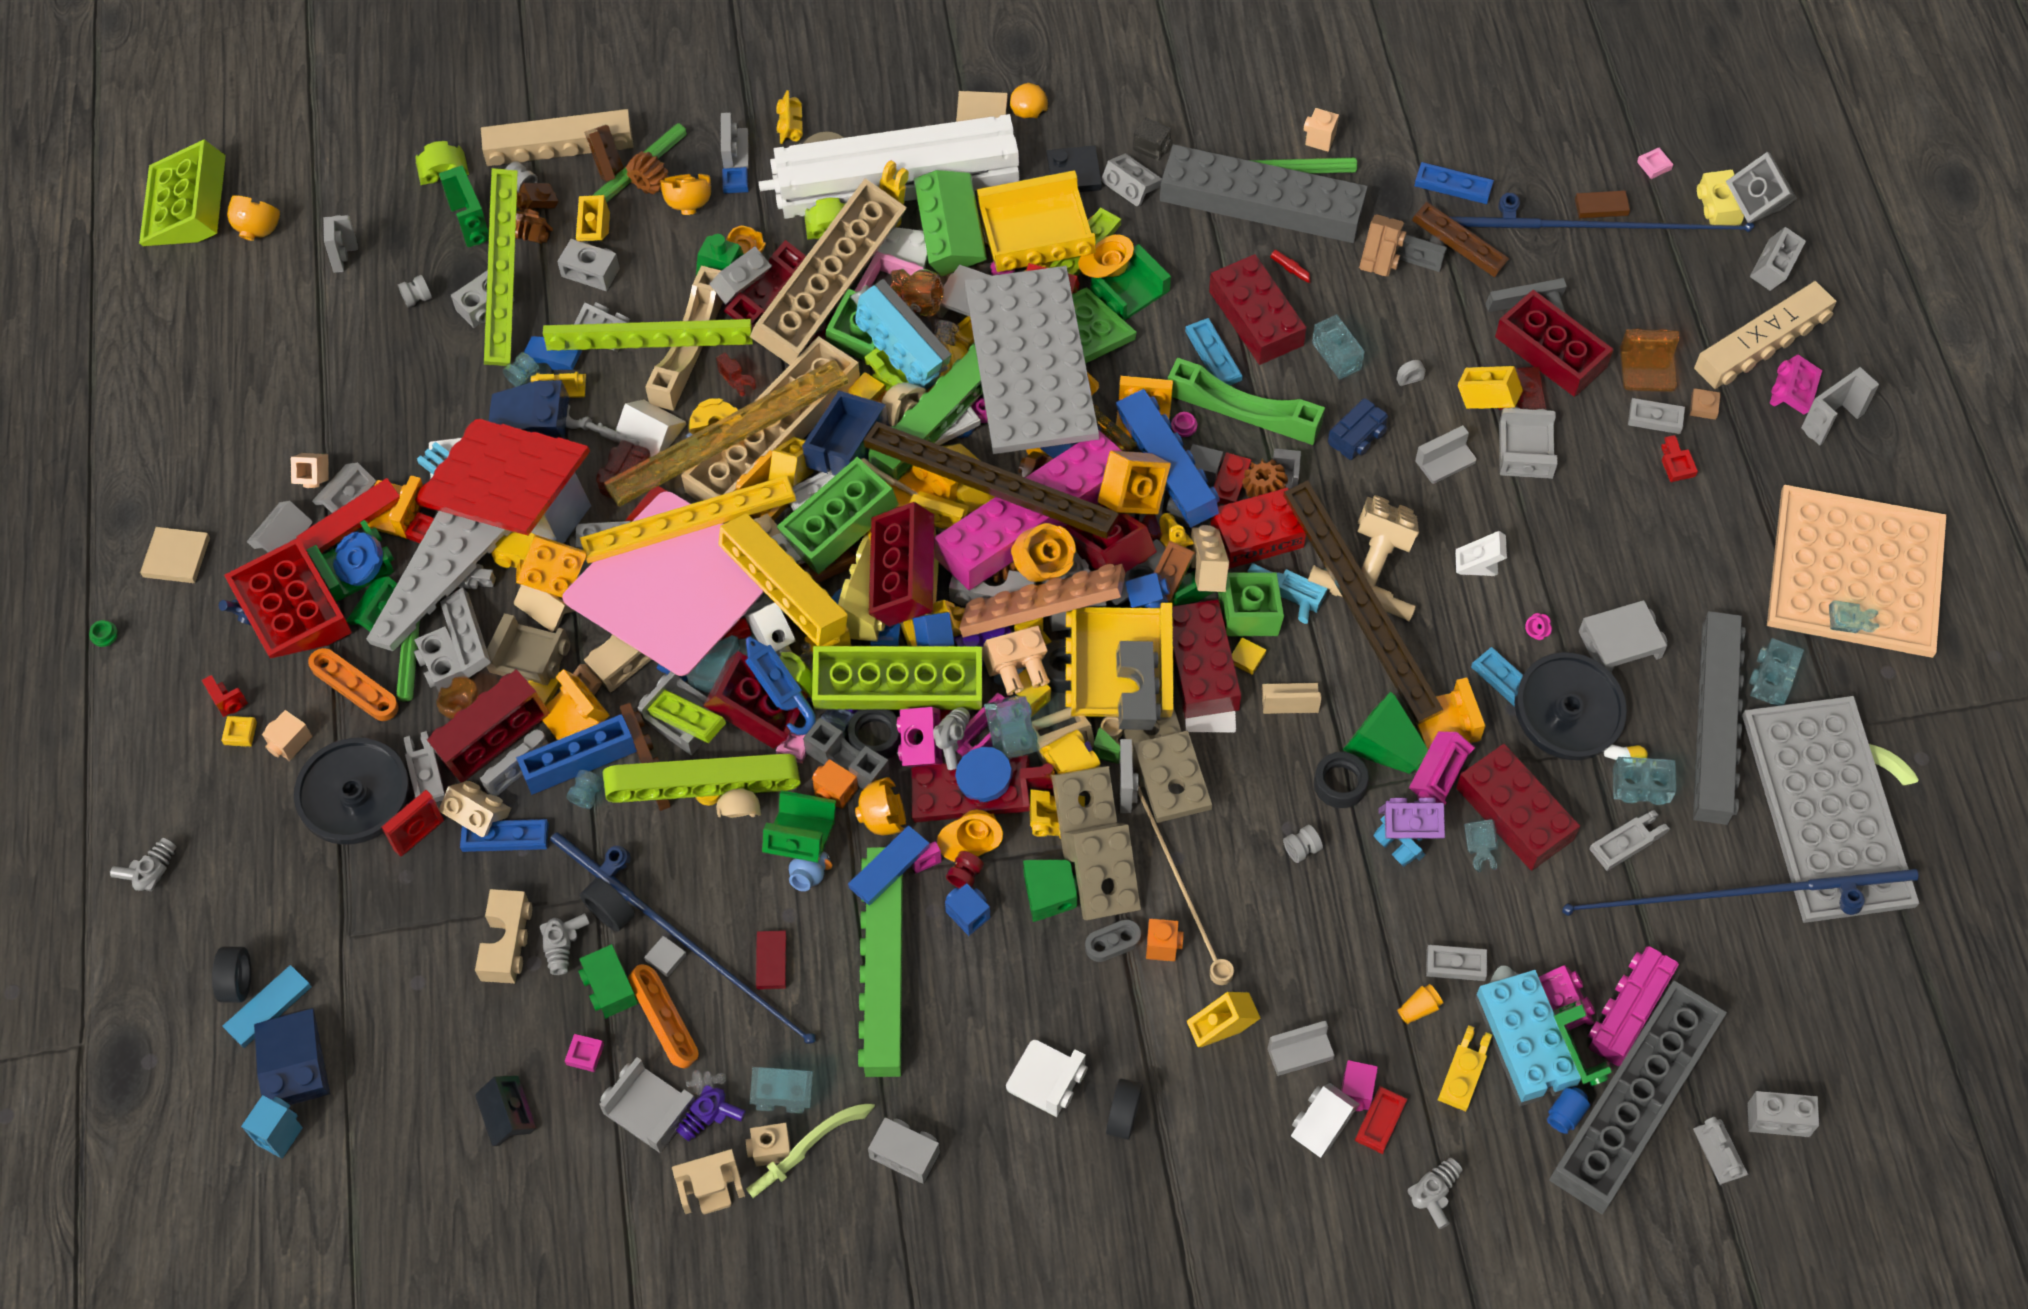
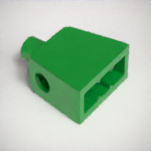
M721 234L707 236L697 255L696 276L701 266L722 271L744 255L741 246L726 241L725 237Z
M1023 861V873L1033 922L1077 907L1076 892H1079L1077 876L1072 873L1070 861Z

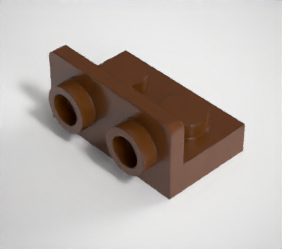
M605 124L585 131L584 133L601 179L606 182L615 179L614 175L618 174L624 167L609 126Z

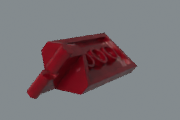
M1028 755L1007 757L1013 771L1009 788L995 800L979 802V800L967 798L962 793L957 784L956 769L948 770L947 764L912 767V819L914 823L962 818L970 810L976 809L984 810L994 815L1030 811L1031 789L1050 792V795L1054 796L1052 775H1055V771L1049 763L1041 767L1031 768Z

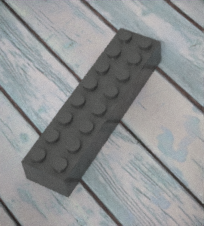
M1173 144L1161 180L1160 201L1354 243L1365 204L1367 186Z
M1673 981L1559 1162L1549 1181L1603 1215L1727 1012L1678 982Z

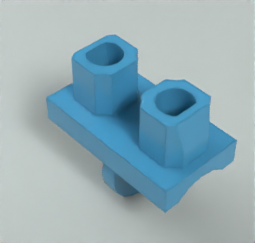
M1384 815L1380 819L1383 824L1373 836L1386 848L1394 839H1385ZM1398 839L1402 845L1392 853L1393 857L1403 867L1415 858L1420 861L1425 856L1422 852L1423 850L1412 839Z

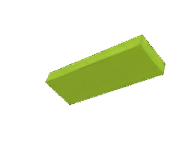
M666 689L647 709L652 716L707 743L726 724L722 716Z

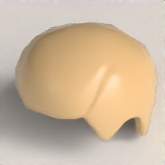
M732 789L724 793L717 801L718 817H721V815L731 818L746 815L755 817V815L761 816L758 798L753 792L746 789Z

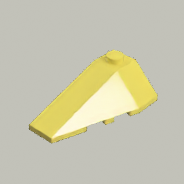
M864 534L856 553V564H852L850 567L851 577L850 579H845L838 605L842 606L848 614L846 626L849 629L850 639L877 642L879 632L884 631L885 624L869 615L871 541L869 536Z

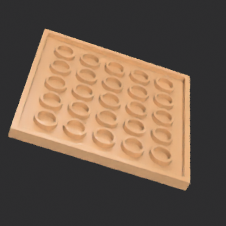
M1784 485L1781 490L1767 626L1933 658L1937 650L1946 515Z

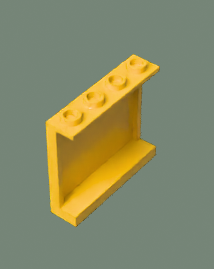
M1075 170L977 189L979 210L997 272L1027 267L1028 263L1037 265L1096 253L1095 234L1091 233L1078 191Z
M1161 603L1160 608L1081 607L1066 611V627H1071V637H1066V654H1071V664H1066V680L1071 681V690H1066V707H1071V716L1118 717V701L1121 694L1134 693L1139 690L1134 680L1117 677L1116 649L1119 641L1153 642V652H1158V667L1154 668L1155 677L1159 678V693L1155 694L1156 703H1160V717L1171 718L1173 713L1172 603Z

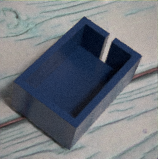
M838 391L802 445L806 467L827 474L831 470L832 475L835 476L856 457L868 460L870 449L864 447V439L876 422L889 426L886 404Z

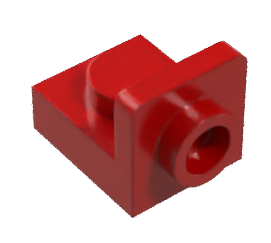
M212 675L202 680L223 717L238 712L248 704L240 688L228 692L223 682L217 684Z

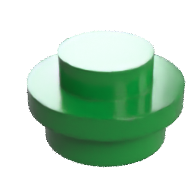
M100 620L95 622L90 628L89 637L96 646H109L117 639L118 630L111 622Z

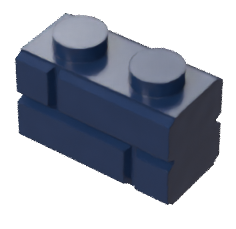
M1363 398L1330 430L1328 443L1349 460H1353L1358 454L1362 456L1369 449L1370 442L1374 438L1380 439L1387 431L1386 423L1388 416L1380 408H1376L1369 400Z

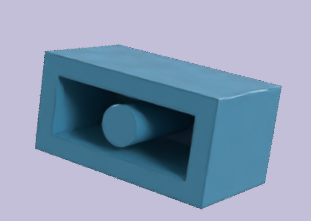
M263 1095L241 1126L257 1146L281 1159L303 1128L296 1120L298 1115L289 1109L290 1105L278 1097H274L271 1100Z

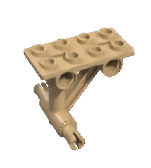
M1374 495L1373 498L1367 497L1358 520L1360 525L1357 532L1371 537L1369 542L1371 547L1361 571L1386 613L1388 612L1406 619V621H1410L1415 605L1394 598V594H1391L1390 591L1377 587L1375 584L1388 554L1392 553L1394 547L1406 552L1410 551L1419 533L1417 516L1413 514L1414 510L1399 505L1398 508L1390 506L1388 504L1389 500L1377 495ZM1314 565L1308 582L1328 588L1332 595L1342 597L1328 571Z

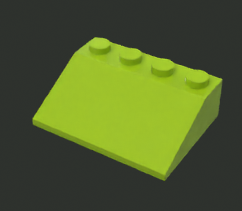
M204 139L149 165L140 245L195 243L217 234L226 155Z

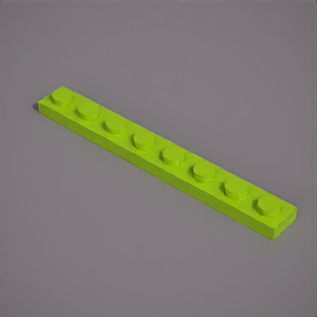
M492 168L484 365L510 366L517 170Z
M751 319L543 326V336L547 351L753 344V339L750 337L752 333Z

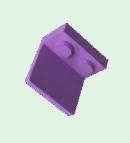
M1390 798V801H1386L1384 805L1379 807V814H1385V839L1445 838L1444 803H1436V798H1419L1414 803H1407V798Z

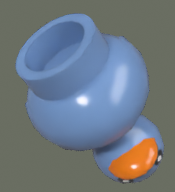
M823 851L818 863L793 859L788 869L790 874L789 882L792 887L799 891H807L810 887L818 885L823 880L824 870L832 868L829 855Z

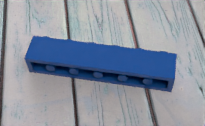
M1142 389L1116 402L1119 417L1141 452L1152 453L1171 463L1165 489L1190 528L1219 514L1217 502L1220 499L1215 488L1208 487L1206 484L1208 481L1201 468L1197 470L1194 466L1195 460L1189 450L1185 451L1183 449V442L1178 432L1173 433L1171 431V423L1166 414H1160V408L1155 397H1149L1146 391Z

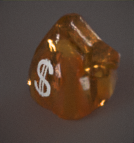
M904 269L891 271L892 283L890 287L914 313L926 317L934 316L938 313L944 297V287L937 273L928 269H919L912 275H909Z

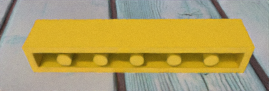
M746 513L720 525L718 545L817 646H821L845 634L848 617L845 609L839 606L829 596L828 592L821 588L812 579L811 575L804 571L795 562L794 558L788 555L778 545L777 541L762 529L758 522H755Z

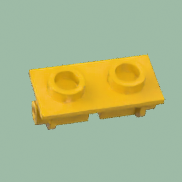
M787 90L783 99L778 100L776 113L779 114L777 132L780 133L781 144L785 138H790L796 142L803 136L802 121H799L802 118V103L796 97L789 98V91Z
M579 372L559 375L536 373V375L531 376V382L562 380L569 398L585 397L586 374H579Z
M1164 513L1159 519L1161 531L1155 532V535L1165 548L1169 541L1185 548L1188 545L1194 544L1184 528L1176 523L1175 517L1172 514Z

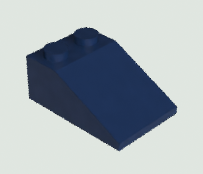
M562 380L533 381L494 393L491 398L489 422L499 425L505 424L531 433L537 432L553 438L559 437L564 439L569 394Z
M313 1008L254 1024L257 1075L261 1097L263 1095L271 1100L274 1097H278L292 1105L330 1095Z

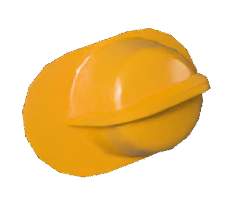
M1123 235L1107 236L1096 244V253L1080 257L1078 262L1079 269L1083 274L1094 278L1119 276L1128 268L1129 260L1134 252L1133 243Z
M970 810L962 818L949 823L940 831L937 845L945 858L955 862V858L960 851H966L978 857L995 849L1002 841L1003 831L1001 825L996 821L994 814H989L984 810Z

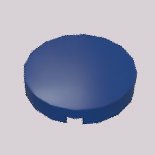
M353 532L347 535L336 548L337 556L336 560H333V567L341 581L354 586L365 585L373 580L382 565L383 550L380 542L374 536L364 532Z
M980 747L971 750L962 757L957 765L955 776L959 789L967 798L979 800V802H988L999 798L1007 791L1013 771L1009 759L1002 751L993 747Z

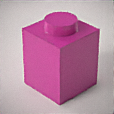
M1348 1060L1341 1091L1360 1104L1356 1111L1369 1110L1377 1066Z

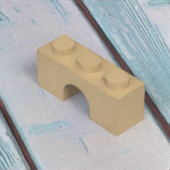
M1208 525L1192 528L1191 539L1194 544L1190 545L1189 550L1195 552L1191 567L1196 568L1195 582L1198 591L1225 592L1229 561L1219 529Z
M490 889L485 917L490 927L503 928L506 932L503 938L496 943H480L475 968L480 981L515 984L517 974H520L522 971L523 958L520 956L522 946H526L528 938L525 925L526 920H530L532 916V903L528 901L523 891Z

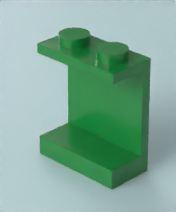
M1138 244L1134 247L1133 255L1124 273L1115 277H1105L1104 279L1091 277L1090 289L1092 293L1125 321L1170 292L1171 276Z
M365 520L360 522L366 534L374 536L379 542L382 541L375 527L370 529ZM314 545L307 549V552L335 602L372 583L373 580L365 585L354 586L341 581L333 567V560H336L337 556L336 548L322 555L317 545ZM387 546L382 548L383 562L373 580L394 573L390 563L394 561V558Z
M781 790L778 815L773 824L766 822L763 829L762 852L818 863L835 824L836 800Z
M1580 999L1553 1010V1017L1583 1084L1590 1082L1593 1086L1608 1080V1074L1612 1073L1609 1060L1587 1069L1584 1066L1566 1025L1587 1016L1584 1004Z

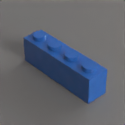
M621 714L520 755L516 759L531 795L637 751L630 731Z

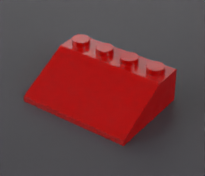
M299 538L224 575L270 659L328 646L352 633Z

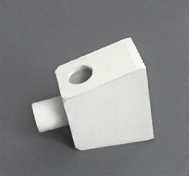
M775 602L745 616L759 642L766 646L771 645L779 657L782 656L781 652H792L789 644L795 642V638L780 607ZM773 632L777 633L779 637L777 643L772 639Z

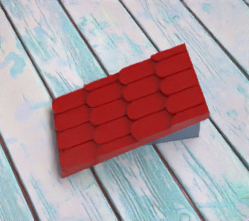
M476 419L466 428L461 440L451 448L449 456L435 469L430 481L422 486L415 501L417 505L527 536L533 533L564 544L591 507L575 473L590 450L588 446L563 438H553L505 424L499 425L483 419Z

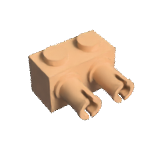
M1038 626L986 640L982 648V657L990 677L998 674L1001 675L1007 695H1013V691L1017 694L1024 690L1016 669L1026 667L1033 688H1038L1039 683L1042 687L1050 682L1042 664L1047 648Z

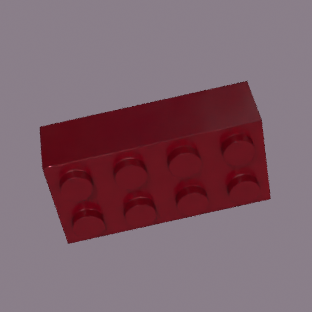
M1256 254L1211 273L1210 294L1259 365L1304 346L1306 326Z
M1535 290L1529 292L1499 319L1495 338L1573 397L1577 396L1608 367L1613 348Z
M911 502L871 517L869 615L888 626L933 612L935 515L916 502Z
M1212 600L1173 606V670L1184 718L1239 711L1241 692L1219 601Z
M515 669L512 673L504 675L499 680V683L489 691L481 693L470 706L458 711L447 724L435 729L426 740L456 778L463 783L547 717L550 712L535 689Z
M1505 744L1499 746L1460 775L1456 789L1531 871L1575 840L1580 825Z

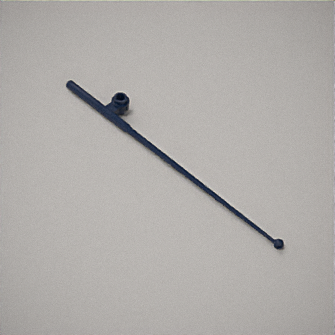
M1506 193L1500 198L1498 207L1502 212V218L1450 217L1463 227L1740 229L1750 232L1755 227L1753 223H1747L1745 226L1516 218V211L1520 200L1514 193Z
M559 832L553 834L551 842L595 877L609 883L626 901L637 907L802 1036L806 1044L816 1042L814 1033L805 1034L614 877L619 870L627 867L626 863H630L631 856L627 849L621 846L611 847L606 853V861L600 866Z
M1917 869L1817 878L1802 882L1577 906L1567 903L1563 907L1562 912L1570 916L1574 910L1839 888L1841 893L1839 900L1841 910L1845 914L1854 915L1862 910L1865 902L1864 895L1856 886L1917 881L1918 872Z

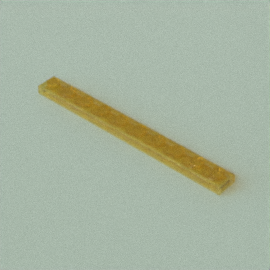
M833 359L604 482L605 487L620 507L848 384V377Z

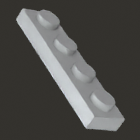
M462 587L440 603L461 671L469 678L489 665L491 661L469 593Z

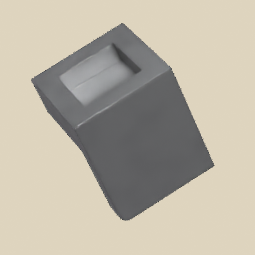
M1274 449L1273 460L1277 465L1281 464L1284 467L1285 474L1288 477L1286 488L1289 490L1298 485L1301 451Z

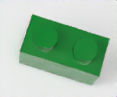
M612 944L580 958L583 969L578 970L585 987L591 985L594 993L589 995L595 1011L602 1010L605 1019L638 1004Z

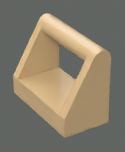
M1071 707L1025 724L1027 733L1043 765L1047 761L1040 753V748L1076 729L1082 734L1085 742L1089 741L1091 748H1094L1095 741L1091 724L1085 716H1071ZM1075 717L1077 722L1042 736L1037 732Z

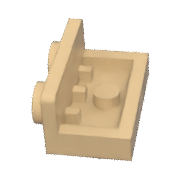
M465 781L448 786L439 810L462 826L484 837L487 836L492 822L506 819L511 808L503 804L501 798L491 794L488 795L480 790V786L476 783Z

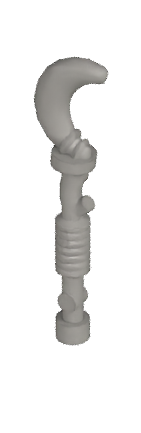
M568 405L566 428L578 429L581 427L584 430L590 429L600 433L601 436L609 440L619 441L624 445H628V448L632 450L638 449V440L621 436L619 432L603 426L602 423H598L597 426L592 423V419L589 417H583L579 420L572 419L569 415L570 405Z

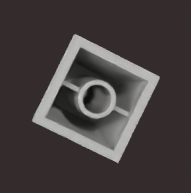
M1769 152L1760 156L1726 181L1748 223L1781 211L1797 199Z

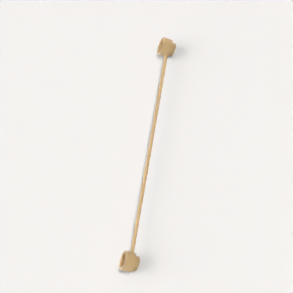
M1106 717L1101 722V728L1120 745L1118 739L1122 736L1123 729H1119L1118 718ZM1138 785V795L1214 961L1210 967V978L1217 985H1226L1233 978V965L1225 959L1217 960Z

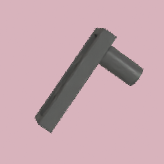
M1406 235L1403 246H1398L1396 254L1400 255V260L1440 272L1447 247H1444L1445 243L1434 235L1431 236L1429 242Z
M1564 278L1492 291L1485 304L1488 312L1513 308L1529 292L1535 290L1566 313L1561 298L1567 286Z

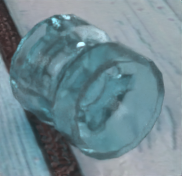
M521 352L515 358L513 364H508L503 369V374L511 384L517 387L526 384L527 379L536 375L540 369L533 358Z
M579 770L575 777L576 784L569 789L566 797L570 802L579 807L591 809L595 802V793L601 790L604 782L592 772Z

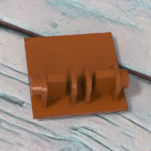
M524 209V212L516 211V239L523 237L525 241L528 240L539 244L547 242L548 232L546 230L553 231V228L546 223V219L540 217L538 212L530 209Z

